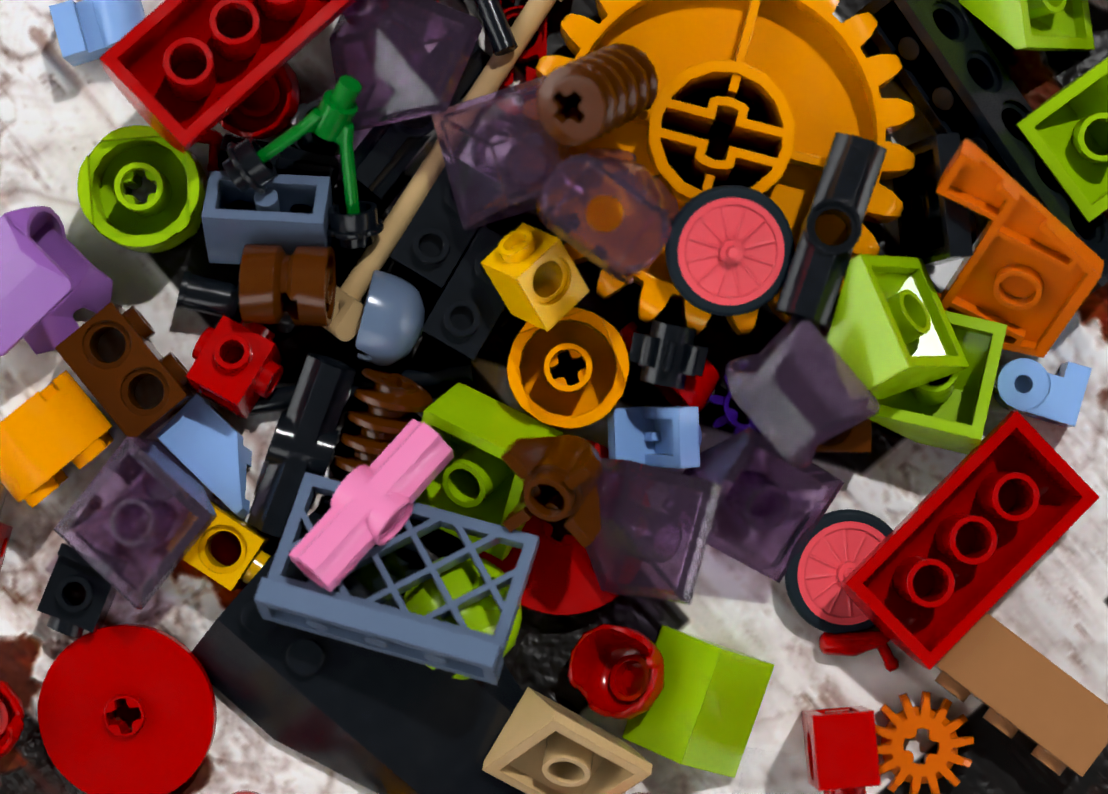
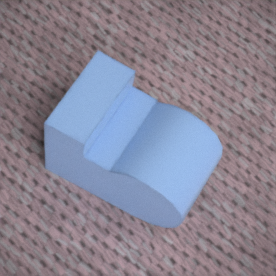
M70 0L49 6L62 56L73 67L99 59L145 18L141 0H83L76 3Z
M1018 358L1005 363L997 370L993 395L1000 406L1009 411L1017 410L1020 414L1066 428L1074 427L1092 368L1068 361L1061 364L1057 376L1047 373L1045 368L1033 359Z

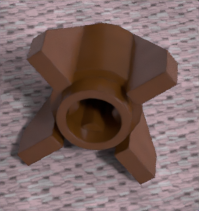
M569 434L551 437L519 438L511 443L501 458L521 480L524 479V498L514 507L502 524L512 532L531 519L533 515L546 521H559L563 518H568L564 524L565 528L584 548L592 544L601 531L598 480L603 469L598 451L590 442L579 436Z

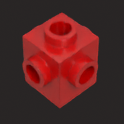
M223 315L215 329L208 327L199 337L192 354L195 362L188 371L186 378L195 392L247 419L259 397L268 398L277 387L283 374L284 368L280 365L283 358L276 344L272 342L275 334L260 323H244L242 320L241 324Z

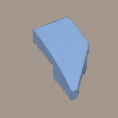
M196 393L156 437L229 509L244 519L249 513L250 501L245 499L246 471L247 467H251L252 451L243 446V436L204 397Z

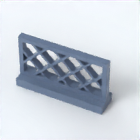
M305 472L267 578H261L254 597V602L262 619L497 685L504 665L503 655L539 547V536L519 530L510 532L501 525L413 502L414 509L409 518L423 523L413 527L408 519L404 525L405 532L395 536L385 545L373 546L358 562L356 567L348 573L349 575L374 562L387 588L366 599L350 595L343 581H341L337 586L339 592L333 590L330 593L317 586L311 580L302 582L285 577L291 561L289 553L303 539H299L303 525L308 532L313 528L307 514L315 492L333 497L336 489L341 484V481ZM440 527L456 531L465 548L433 564L419 538ZM468 535L479 537L482 539L474 543H471ZM412 542L426 568L394 584L380 558ZM499 543L522 549L516 568L494 580L491 579L478 555ZM471 558L485 584L453 600L439 574ZM432 578L446 604L424 616L409 612L400 594ZM510 585L504 602L499 590ZM491 595L501 612L494 635L469 629L459 611ZM393 598L398 608L387 606L383 603ZM452 615L457 625L441 620Z

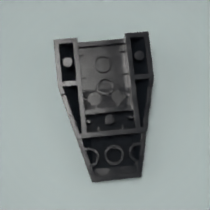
M328 496L308 516L313 527L331 508L332 497ZM304 525L302 527L299 539L305 537L308 533ZM412 542L380 558L394 584L425 568ZM275 554L216 619L192 651L205 669L211 684L274 740L378 794H525L482 770L484 759L524 694L505 663L497 685L473 678L458 680L451 678L455 675L452 672L438 668L432 670L420 663L262 619L254 602V597L261 578H267ZM290 561L285 577L302 582L310 581ZM374 562L347 575L342 580L350 595L366 599L387 588ZM405 593L400 594L403 602ZM393 598L383 603L384 605L398 608Z

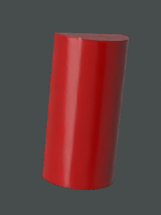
M165 0L99 59L112 82L143 119L171 146L185 153L357 0Z
M1012 410L981 441L980 445L976 446L841 582V586L857 607L883 634L915 662L931 670L1100 497L1017 410Z

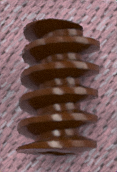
M620 43L604 46L564 66L557 67L545 77L538 90L537 110L540 122L547 133L561 144L573 147L588 144L593 139H597L605 133L621 127L626 122L634 120L644 110L651 108L658 89L655 67L644 52L632 45Z
M378 368L363 369L361 373L375 382V387L357 388L354 395L369 406L367 411L351 410L348 412L347 418L361 427L360 433L345 432L341 434V442L352 448L354 453L353 455L334 456L333 463L346 471L347 475L360 465L366 464L369 467L413 418L418 422L422 421L423 416L419 412H423L432 404L431 394L411 379L400 374ZM329 477L341 482L345 479V477Z

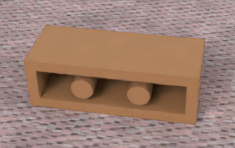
M988 613L935 664V667L941 671L934 680L963 703L970 694L989 708L983 716L986 721L1010 739L1020 731L1032 740L1037 746L1031 752V755L1059 776L1067 767L1083 777L1108 744V704Z

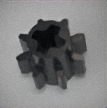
M653 319L649 334L634 332L629 361L642 365L640 380L656 385L684 389L687 375L703 376L708 347L699 346L694 343L696 329L677 323Z

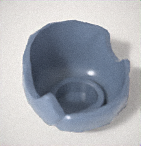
M380 270L373 272L355 344L358 350L365 352V354L358 353L357 358L359 360L378 366H389L405 358L422 336L421 329L424 325L425 309L419 291L411 282Z

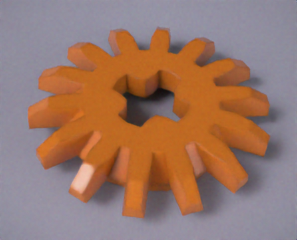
M922 691L920 706L915 707L912 706L907 693L898 695L903 710L897 714L885 703L879 710L889 719V722L885 727L877 724L875 726L876 734L882 736L881 744L877 745L878 755H882L884 760L883 763L879 764L880 775L888 771L895 775L887 789L895 793L905 781L910 783L909 794H919L921 784H928L931 794H941L937 780L943 776L953 787H956L960 780L950 770L952 766L957 764L970 768L972 764L971 759L958 755L959 747L974 745L973 736L958 737L956 730L968 721L966 716L962 714L950 721L946 716L953 702L945 698L939 708L935 710L931 708V692ZM917 729L928 730V739L937 742L936 753H927L924 757V763L913 762V753L904 749L903 746L905 738H915Z

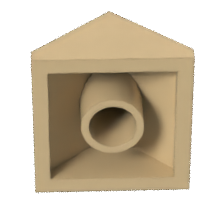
M527 687L484 759L482 770L525 794H623L649 777L652 773L653 765L623 739Z

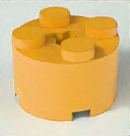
M573 307L548 332L526 322L511 345L507 362V375L514 397L529 416L556 429H579L603 419L617 405L627 385L629 358L624 341L613 325L594 312ZM567 352L572 361L582 359L585 364V368L581 369L577 374L578 383L569 386L564 377L554 379L550 371L558 366V355Z
M67 370L53 379V383L49 384L41 392L38 391L0 422V482L18 503L25 499L31 508L46 498L68 478L62 470L65 465L72 461L80 470L114 441L113 437L108 433V430L113 425Z

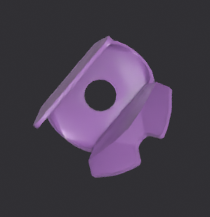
M26 207L4 213L0 217V356L6 355L23 338L36 355L56 350L55 347L79 328L73 317L77 310L86 308L98 313L110 303L113 293V280L96 268L66 238L63 223L51 207Z

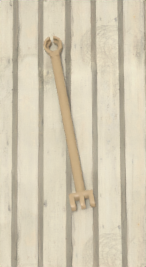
M557 0L527 1L510 27L518 47L514 51L501 56H495V53H493L385 218L383 231L374 236V243L367 246L342 286H336L332 322L329 326L322 327L339 340L344 342L350 341L357 334L365 306L360 301L370 287L373 272L382 269L453 153L457 154Z

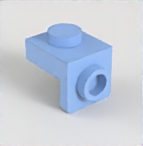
M647 405L612 408L610 413L607 414L609 465L612 468L648 466L684 469L700 467L702 431L699 425L698 406Z

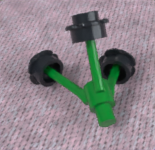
M343 75L339 78L335 88L326 91L321 100H315L308 104H299L298 112L290 122L292 128L262 148L250 136L237 145L234 142L228 143L227 154L229 158L222 162V165L231 181L240 191L245 192L252 188L259 194H264L267 191L265 185L278 176L271 159L293 144L298 149L333 154L338 144L340 148L345 202L335 204L329 208L330 224L327 229V236H336L340 247L354 249L373 244L374 236L383 231L384 224L383 220L378 217L377 204L371 201L359 200L353 149L354 125L352 120L358 110V105L355 101L362 90V85L357 79Z

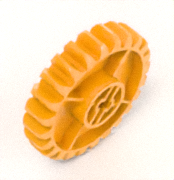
M595 0L598 14L602 20L600 24L586 16L572 13L563 18L560 22L561 36L568 49L576 57L572 59L560 55H550L540 58L536 66V75L542 83L545 77L557 67L564 66L604 46L616 43L632 45L644 52L654 65L658 78L657 96L651 108L644 110L634 120L626 122L621 127L615 128L597 139H593L588 144L573 147L561 144L556 140L554 143L538 147L527 154L524 159L525 172L529 177L541 181H560L561 184L560 187L548 193L538 204L536 212L540 222L556 225L571 221L576 222L578 227L564 244L575 265L585 263L597 255H600L606 261L600 272L596 287V294L603 300L609 299L620 293L632 281L642 287L638 300V318L640 321L647 324L651 323L662 312L670 298L681 301L683 325L696 329V335H698L705 328L711 314L693 306L678 292L666 266V238L677 213L693 197L711 189L714 182L721 183L726 181L731 172L761 179L749 188L766 195L784 213L793 234L795 252L802 222L808 214L836 132L856 135L871 140L887 149L863 221L890 223L901 216L904 208L903 202L893 191L879 184V181L901 177L914 168V153L902 145L886 141V136L905 127L915 117V111L911 102L899 98H881L880 91L895 78L903 66L899 57L895 54H879L868 58L865 57L861 49L878 25V21L871 13L857 14L841 23L833 15L840 0ZM706 89L725 90L724 96L710 98L706 108L681 102L684 97ZM736 94L750 100L766 117L768 124L746 119L749 107L735 99ZM537 102L529 104L524 112L525 125L540 136L554 139L547 133L540 122ZM713 122H723L731 126L728 141L773 152V157L729 146L723 159L715 160L705 155L709 140L664 129L661 126L663 123L708 135ZM666 155L691 161L689 172L703 180L700 189L684 182L668 164ZM825 214L819 216L815 221V232L821 242L836 246L845 241L847 230L841 218L836 215ZM863 224L861 236L853 248L850 260L859 254H879V245L874 235ZM843 278V281H842V284H841V287H840V290H839L838 295L841 293L842 286H843V283H844V278ZM780 290L767 304L778 318L783 322L790 323L797 319L775 310L781 293ZM758 309L742 315L726 316L733 331L738 335L749 334L755 327Z

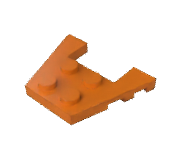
M964 138L941 175L936 193L990 220L972 246L973 256L963 259L943 292H937L945 311L1007 324L1003 350L1044 358L1101 278L1104 261L976 144Z

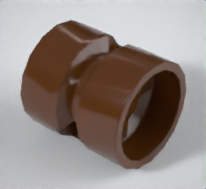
M247 244L244 246L239 273V307L244 323L278 324L284 315H290L295 325L329 326L331 324L336 296V260L332 247L298 246L290 255L285 253L281 245Z

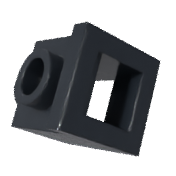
M66 542L60 546L58 559L37 611L50 615L47 623L49 628L80 639L84 629L94 633L97 632V629L103 627L128 563L78 543ZM72 582L82 584L86 590V598L80 605L71 603L67 598L66 591Z

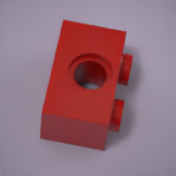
M863 706L801 711L807 778L810 785L818 791H823V794H866V787L881 786L874 710Z

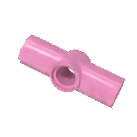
M413 418L369 467L366 464L360 465L345 477L333 494L329 511L289 553L291 561L312 582L331 593L375 544L378 546L385 545L399 533L414 509L413 502L454 458L453 449L430 426Z

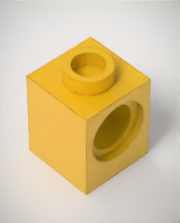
M522 223L516 230L505 235L499 242L498 247L481 262L511 315L547 332L590 292L561 239L525 223Z
M205 500L170 552L223 587L234 591L239 589L242 582L248 584L271 558L270 555L263 551L271 539L214 501ZM222 531L234 534L241 544L240 557L231 566L220 564L212 555V541Z

